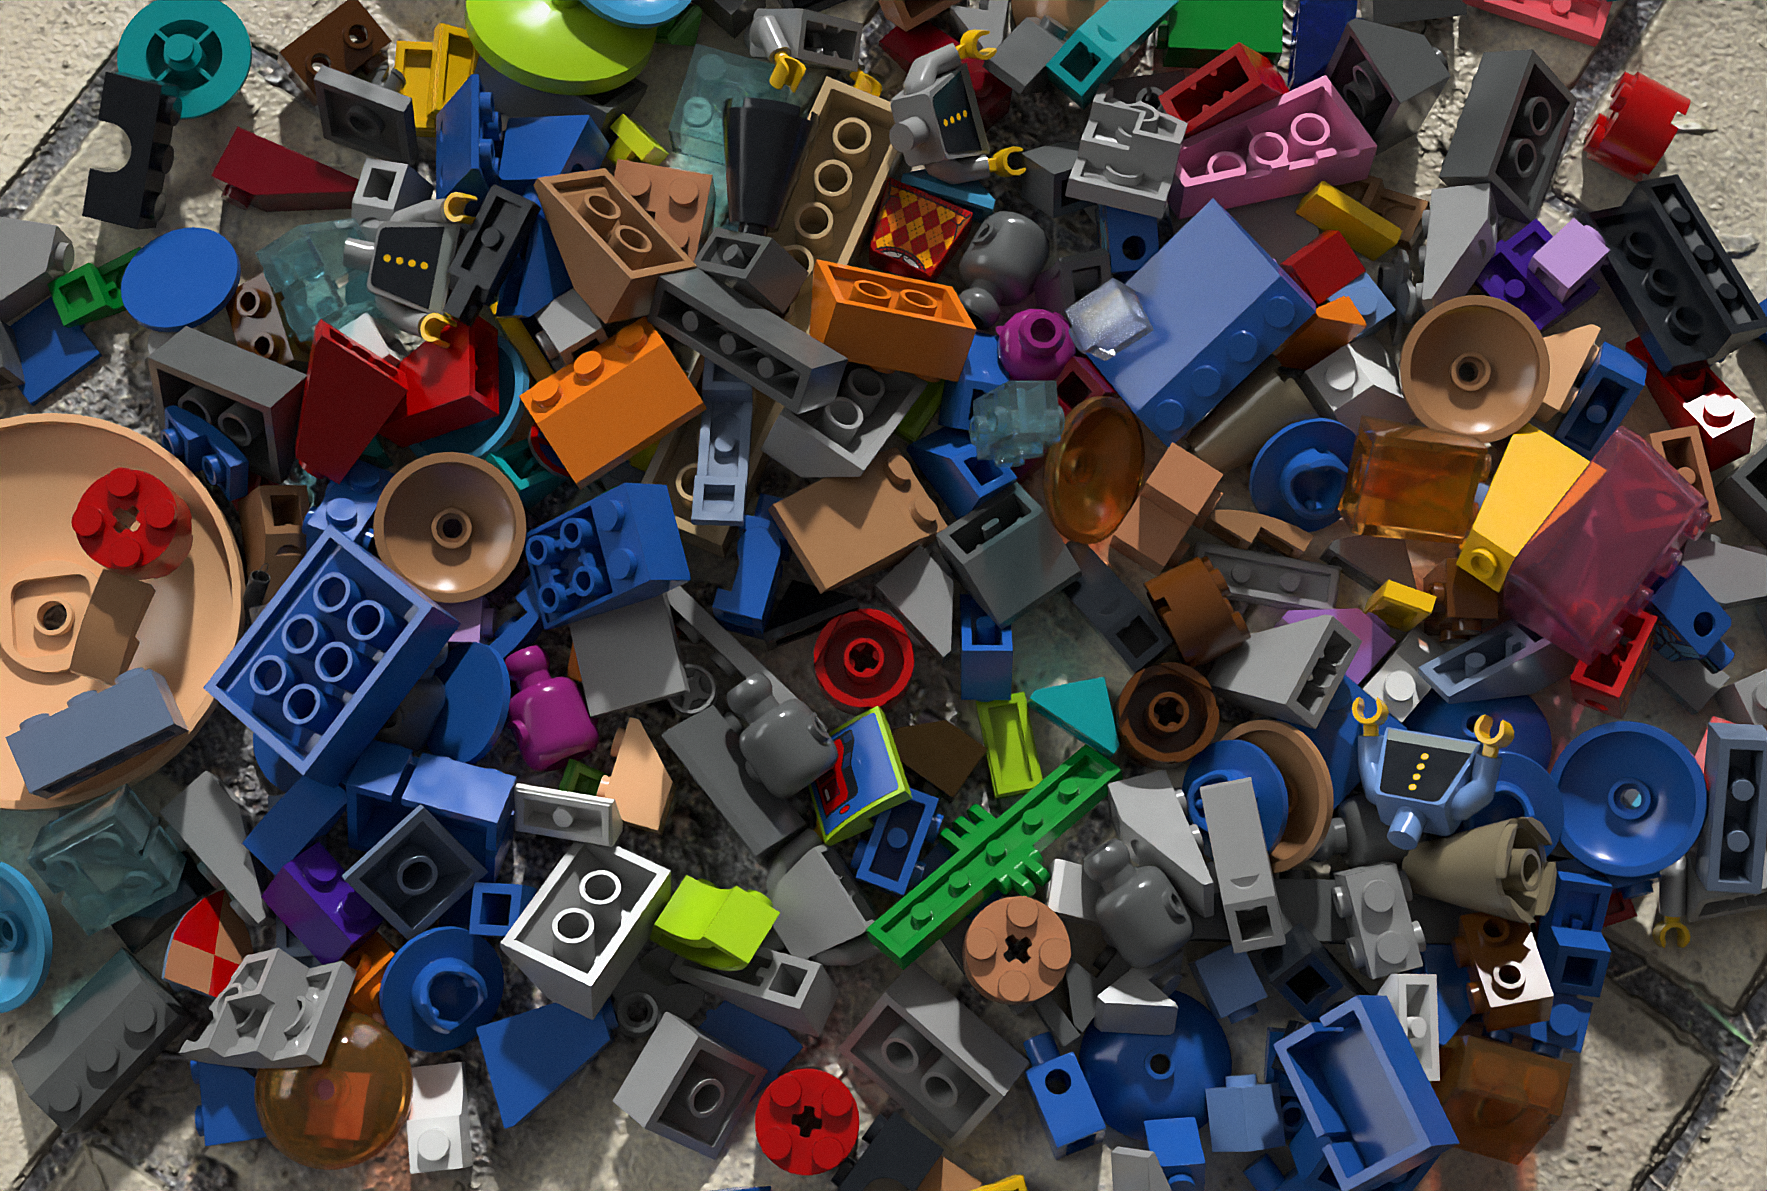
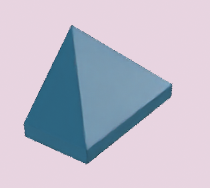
M926 169L903 173L902 183L972 212V221L983 223L987 216L994 213L996 200L978 180L960 184H948L929 175Z

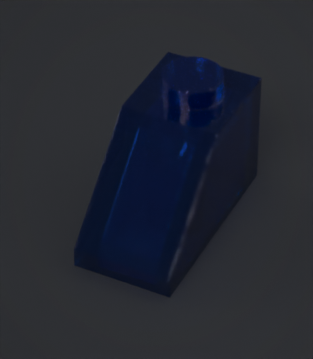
M1298 0L1292 17L1286 84L1290 91L1324 75L1346 24L1357 18L1358 0Z

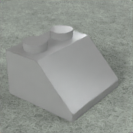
M666 1011L613 1099V1102L643 1128L715 1160L768 1070L701 1028Z

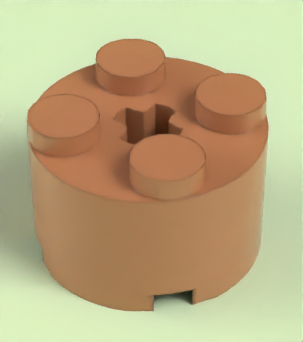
M1027 896L1007 897L986 906L968 927L962 945L963 968L972 986L985 998L1005 1005L1028 1004L1051 992L1063 978L1071 957L1068 933L1061 919L1048 906ZM1009 939L1014 944L1022 941L1027 949L1023 953V957L1026 960L1024 964L1018 959H1014L1010 963L1005 959L1003 954L1008 950L1005 940Z

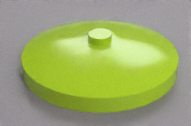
M466 0L464 21L466 31L474 48L481 57L506 77L543 92L561 95H590L618 88L634 79L645 68L654 49L657 27L629 28L611 23L593 13L580 0Z

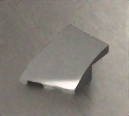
M1100 83L1092 103L1089 121L1080 141L1077 159L1068 178L1065 196L1162 219L1188 123L1169 114L1161 113L1153 106L1142 101L1126 104L1113 97V87Z
M280 948L247 955L232 975L227 987L210 1006L209 1010L213 1013L214 1017L196 1042L186 1040L179 1054L188 1060L233 1067L295 1068L320 1065L323 1062L357 970L344 961L308 968Z

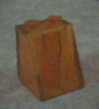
M1362 415L1348 468L1347 483L1340 499L1338 510L1353 534L1463 544L1466 530H1471L1478 514L1479 505L1478 502H1474L1478 484H1484L1488 479L1491 468V455L1487 454L1488 448L1476 437Z
M1469 1035L1452 1036L1439 1049L1440 1081H1432L1431 1086L1460 1144L1453 1148L1519 1165L1561 1118L1572 1064Z

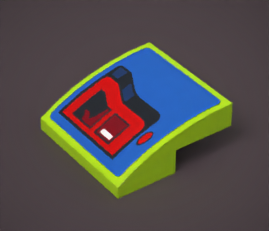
M879 706L854 717L828 734L837 748V763L832 769L808 785L824 841L829 847L874 827L872 816L912 799L886 714Z

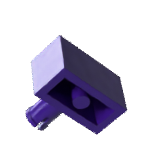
M317 842L285 864L264 891L261 898L322 965L344 961L349 954L358 950L385 921V918L343 879L342 875L346 871Z

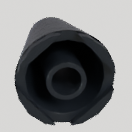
M744 97L743 107H733V98L726 99L723 102L721 114L729 224L738 227V232L767 237L768 233L778 232L820 124L818 114L811 111V118L808 120L799 116L800 106L770 99Z

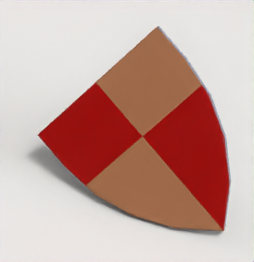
M225 889L207 896L196 903L183 915L171 934L165 954L161 980L169 982L171 988L177 992L187 989L215 1000L227 987L232 975L247 955L254 954L251 938L245 923L230 906L232 900Z

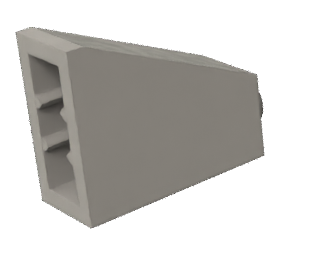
M1325 614L1251 634V638L1244 641L1242 646L1218 657L1206 679L1213 691L1233 707L1316 729L1362 640L1334 616Z

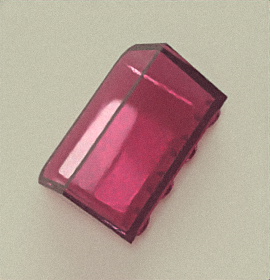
M1623 425L1620 426L1610 436L1515 557L1505 578L1503 613L1590 666L1600 652L1608 655L1615 648L1624 633V629L1620 626L1631 613L1637 617L1642 613L1654 593L1650 587L1659 575L1667 579L1672 574L1683 556V553L1679 550L1686 540L1690 538L1696 541L1705 531L1712 518V515L1707 513L1709 501L1641 435Z

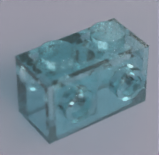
M1007 381L973 401L974 416L970 421L969 435L972 445L976 446L977 460H995V467L1022 466L1025 464V459L1043 456L1044 449L1061 441V434L1065 425L1063 409L1058 405L1056 381Z

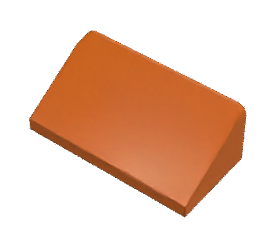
M1343 296L1316 308V312L1272 354L1282 364L1281 366L1308 370L1351 342L1366 328L1367 324L1351 298Z

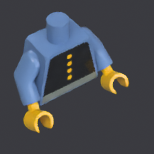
M1361 697L1356 698L1352 705V713L1355 719L1363 724V734L1358 735L1359 776L1367 800L1377 807L1380 821L1390 826L1387 838L1394 846L1404 850L1415 849L1423 832L1441 836L1454 834L1462 820L1469 819L1492 801L1503 760L1502 757L1498 756L1499 749L1507 747L1514 739V730L1510 723L1502 720L1499 726V733L1491 739L1490 729L1493 725V719L1488 715H1482L1477 719L1474 727L1475 736L1480 742L1387 727L1384 735L1379 734V726L1384 724L1388 718L1389 711L1387 705L1377 697L1376 714L1372 718L1365 719L1363 713L1365 708L1364 700Z

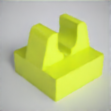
M623 113L610 126L619 138L607 152L606 157L615 166L618 159L639 163L644 161L648 164L659 166L669 155L638 121Z

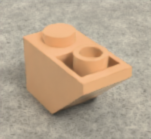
M1590 324L1543 338L1549 354L1550 378L1546 395L1541 406L1533 416L1534 418L1546 424L1558 412L1566 414L1579 391V388L1573 386L1579 371L1586 373L1600 350V347L1593 344L1601 330L1600 327Z
M630 717L626 729L619 727L616 731L610 752L611 756L617 758L611 777L603 775L596 796L615 799L624 825L662 835L675 795L676 786L643 724L639 719Z

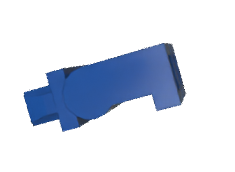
M760 493L754 516L745 514L744 525L739 526L740 539L737 543L739 566L732 591L718 588L712 606L715 620L727 631L764 640L763 632L771 619L783 575L782 560L789 562L793 551L768 511L773 504L783 498Z

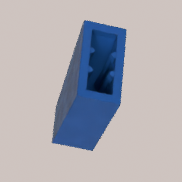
M611 997L604 1003L594 1020L555 1002L476 1028L504 1129L522 1125L615 1041L612 1029L620 1027Z

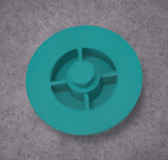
M156 0L148 4L126 26L117 52L119 72L180 86L179 98L182 100L180 120L200 118L223 108L243 87L252 63L251 41L243 22L231 8L219 0Z

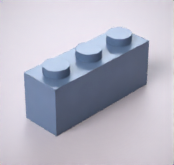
M135 668L116 677L114 680L116 685L99 693L96 690H91L74 696L67 701L68 708L51 716L49 713L38 714L19 724L20 730L5 738L29 793L48 799L189 731L165 677L152 669Z
M1708 722L1704 777L1708 791V811L1705 825L1698 838L1695 872L1706 891L1761 894L1767 839V730L1763 725Z

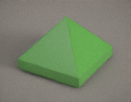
M689 4L678 17L666 24L657 26L655 43L695 47L703 10L699 5Z
M569 759L558 790L596 796L603 775H609L581 762Z

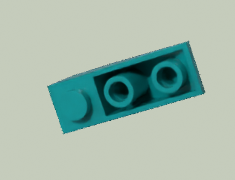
M1109 0L1074 32L1045 65L1048 80L1084 110L1094 99L1100 83L1107 84L1174 9L1179 0Z

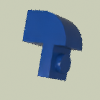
M1557 871L1555 894L1548 912L1539 918L1537 949L1552 992L1600 998L1611 955V950L1601 933L1613 888L1608 877Z
M474 882V886L439 917L438 927H461L468 929L471 935L503 940L533 899L538 889L520 884Z

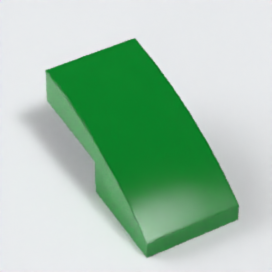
M138 247L100 267L87 263L47 283L65 327L71 328L87 324L127 310L121 297V282L128 264L142 247Z

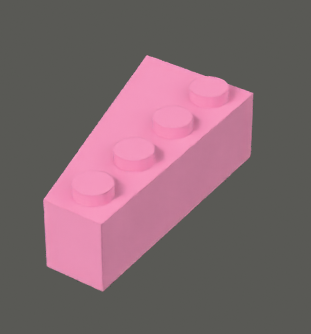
M1325 75L1185 139L1167 203L1178 219L1195 216L1212 198L1224 209L1308 192L1321 181L1336 186L1368 178L1377 145Z

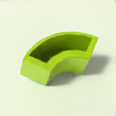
M686 875L655 922L650 940L695 963L718 970L738 971L747 967L780 912L773 908V903L769 898L756 890L748 889L744 891L738 886L732 889H720L706 879L699 878L696 880Z

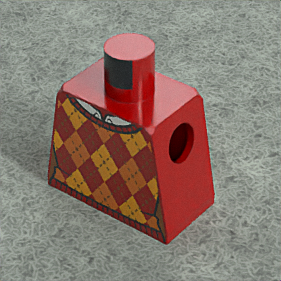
M889 177L869 247V264L882 270V273L935 283L971 231L973 213Z
M1608 599L1570 677L1573 701L1614 718L1622 719L1649 664L1658 617ZM1616 636H1625L1633 641L1627 642L1626 647H1624L1616 640Z

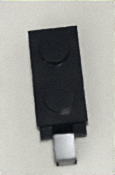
M495 184L491 186L448 270V273L452 275L448 287L453 291L443 309L444 313L452 319L471 327L481 312L483 304L489 306L492 303L494 296H497L542 209L538 204Z

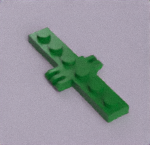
M1085 744L997 819L978 804L972 805L967 810V815L974 824L963 816H959L952 822L954 830L961 838L948 828H945L937 835L940 843L954 855L866 928L869 941L904 970L995 891L999 890L1006 895L1013 889L1021 896L1032 897L1036 893V888L1026 877L1041 887L1051 880L1050 874L1041 865L1044 863V859L1040 853L1108 795V783L1123 780L1122 769Z

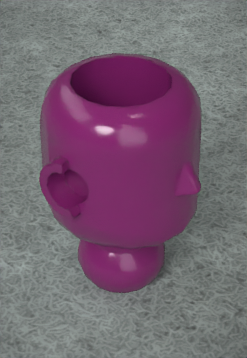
M1027 309L1014 314L1004 326H997L995 330L999 336L997 344L998 358L1004 369L1009 373L1011 393L1018 397H1034L1046 384L1057 378L1065 364L1076 355L1075 338L1070 329V323L1057 312L1052 313L1044 309Z
M539 645L521 649L508 656L504 662L508 669L510 682L516 685L519 693L510 699L506 718L508 722L507 727L511 729L526 764L534 771L544 773L566 767L569 759L579 761L592 753L599 743V731L597 728L599 718L590 717L587 701L576 682L567 677L552 678L549 672L550 658L547 652Z

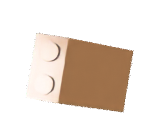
M606 168L537 178L534 188L574 290L589 305L592 313L602 319L605 324L648 315L659 276L697 267Z
M897 447L879 452L861 477H825L778 501L768 509L820 594L899 564L919 545L923 550L937 539L936 534L948 527L941 517L936 504L929 498L913 473L909 462L902 456Z

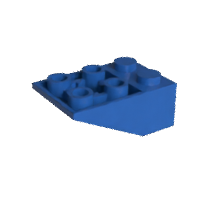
M471 74L436 115V199L447 198V196L454 192L476 196L478 201H469L464 209L465 216L476 217L491 186L495 184L503 188L499 181V170L506 130H502L500 112H495L493 93L485 91L479 74Z
M623 483L526 533L524 549L544 630H551L648 600L691 581L667 485Z

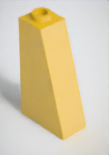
M1527 422L1522 428L1512 434L1456 565L1499 593L1590 506L1606 471Z

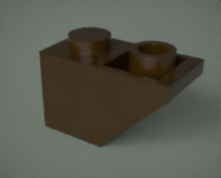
M947 720L890 729L903 770L917 779L914 788L922 793L939 798V801L941 798H944L949 803L953 802L987 752L986 747Z

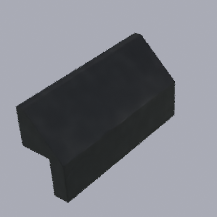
M1678 174L1638 181L1622 206L1582 213L1577 221L1583 226L1587 225L1598 231L1605 241V246L1610 249L1600 271L1664 378L1705 369L1767 332V316Z

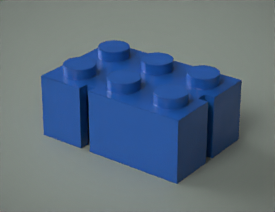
M372 740L360 755L346 784L348 847L368 852L416 807L422 804L487 869L488 873L479 882L496 883L513 841L516 776L505 774L492 768L485 769L454 761L446 756L422 753L421 757L418 758L413 756L412 749L405 748L402 745Z
M1357 995L1319 1017L1321 1022H1310L1273 1044L1316 1137L1323 1138L1352 1134L1355 1140L1351 1142L1330 1143L1322 1148L1342 1191L1374 1190L1460 1144L1387 996Z

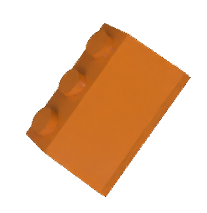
M816 259L813 271L809 330L811 337L848 358L847 364L849 362L865 364L878 372L886 374L894 373L895 370L913 373L918 378L929 382H938L940 379L958 382L977 329L952 286Z
M646 316L624 327L611 338L589 352L583 353L570 364L548 378L539 381L532 388L519 395L580 490L707 409L666 343L652 324L647 321Z

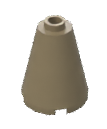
M1271 353L1212 408L1185 438L1190 446L1186 451L1222 474H1225L1253 462L1264 444L1284 427L1300 420L1320 417L1292 377L1289 378L1286 374L1281 375L1277 368L1282 364Z
M1516 817L1454 833L1449 836L1419 842L1415 849L1409 850L1402 862V870L1406 872L1414 893L1526 924L1536 922L1533 919L1535 916H1544L1548 912L1555 894L1557 876L1556 862H1547L1544 845H1552L1550 835L1543 824L1533 817Z

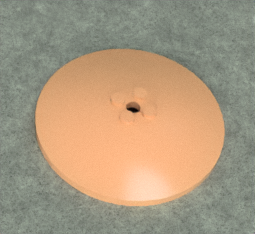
M61 413L26 414L0 419L1 810L37 812L83 806L115 795L158 771L195 737L215 710L219 702L203 687L243 637L245 625L243 595L246 586L242 560L229 523L213 495L191 470L159 444L127 427L103 419ZM125 467L144 471L160 479L187 504L192 516L193 542L192 548L184 562L172 573L158 579L139 580L151 584L156 592L135 637L139 640L140 644L128 671L135 668L152 669L164 676L189 731L45 799L29 793L5 737L19 731V724L32 716L42 713H49L51 716L68 708L67 701L78 694L91 690H96L99 693L112 687L72 673L69 670L86 609L104 568L91 559L82 549L76 532L72 527V515L76 511L84 492L96 480L109 474L113 469ZM134 522L130 529L134 532L138 529L140 523ZM63 605L67 612L65 623L56 630H47L44 625L45 613L53 606Z

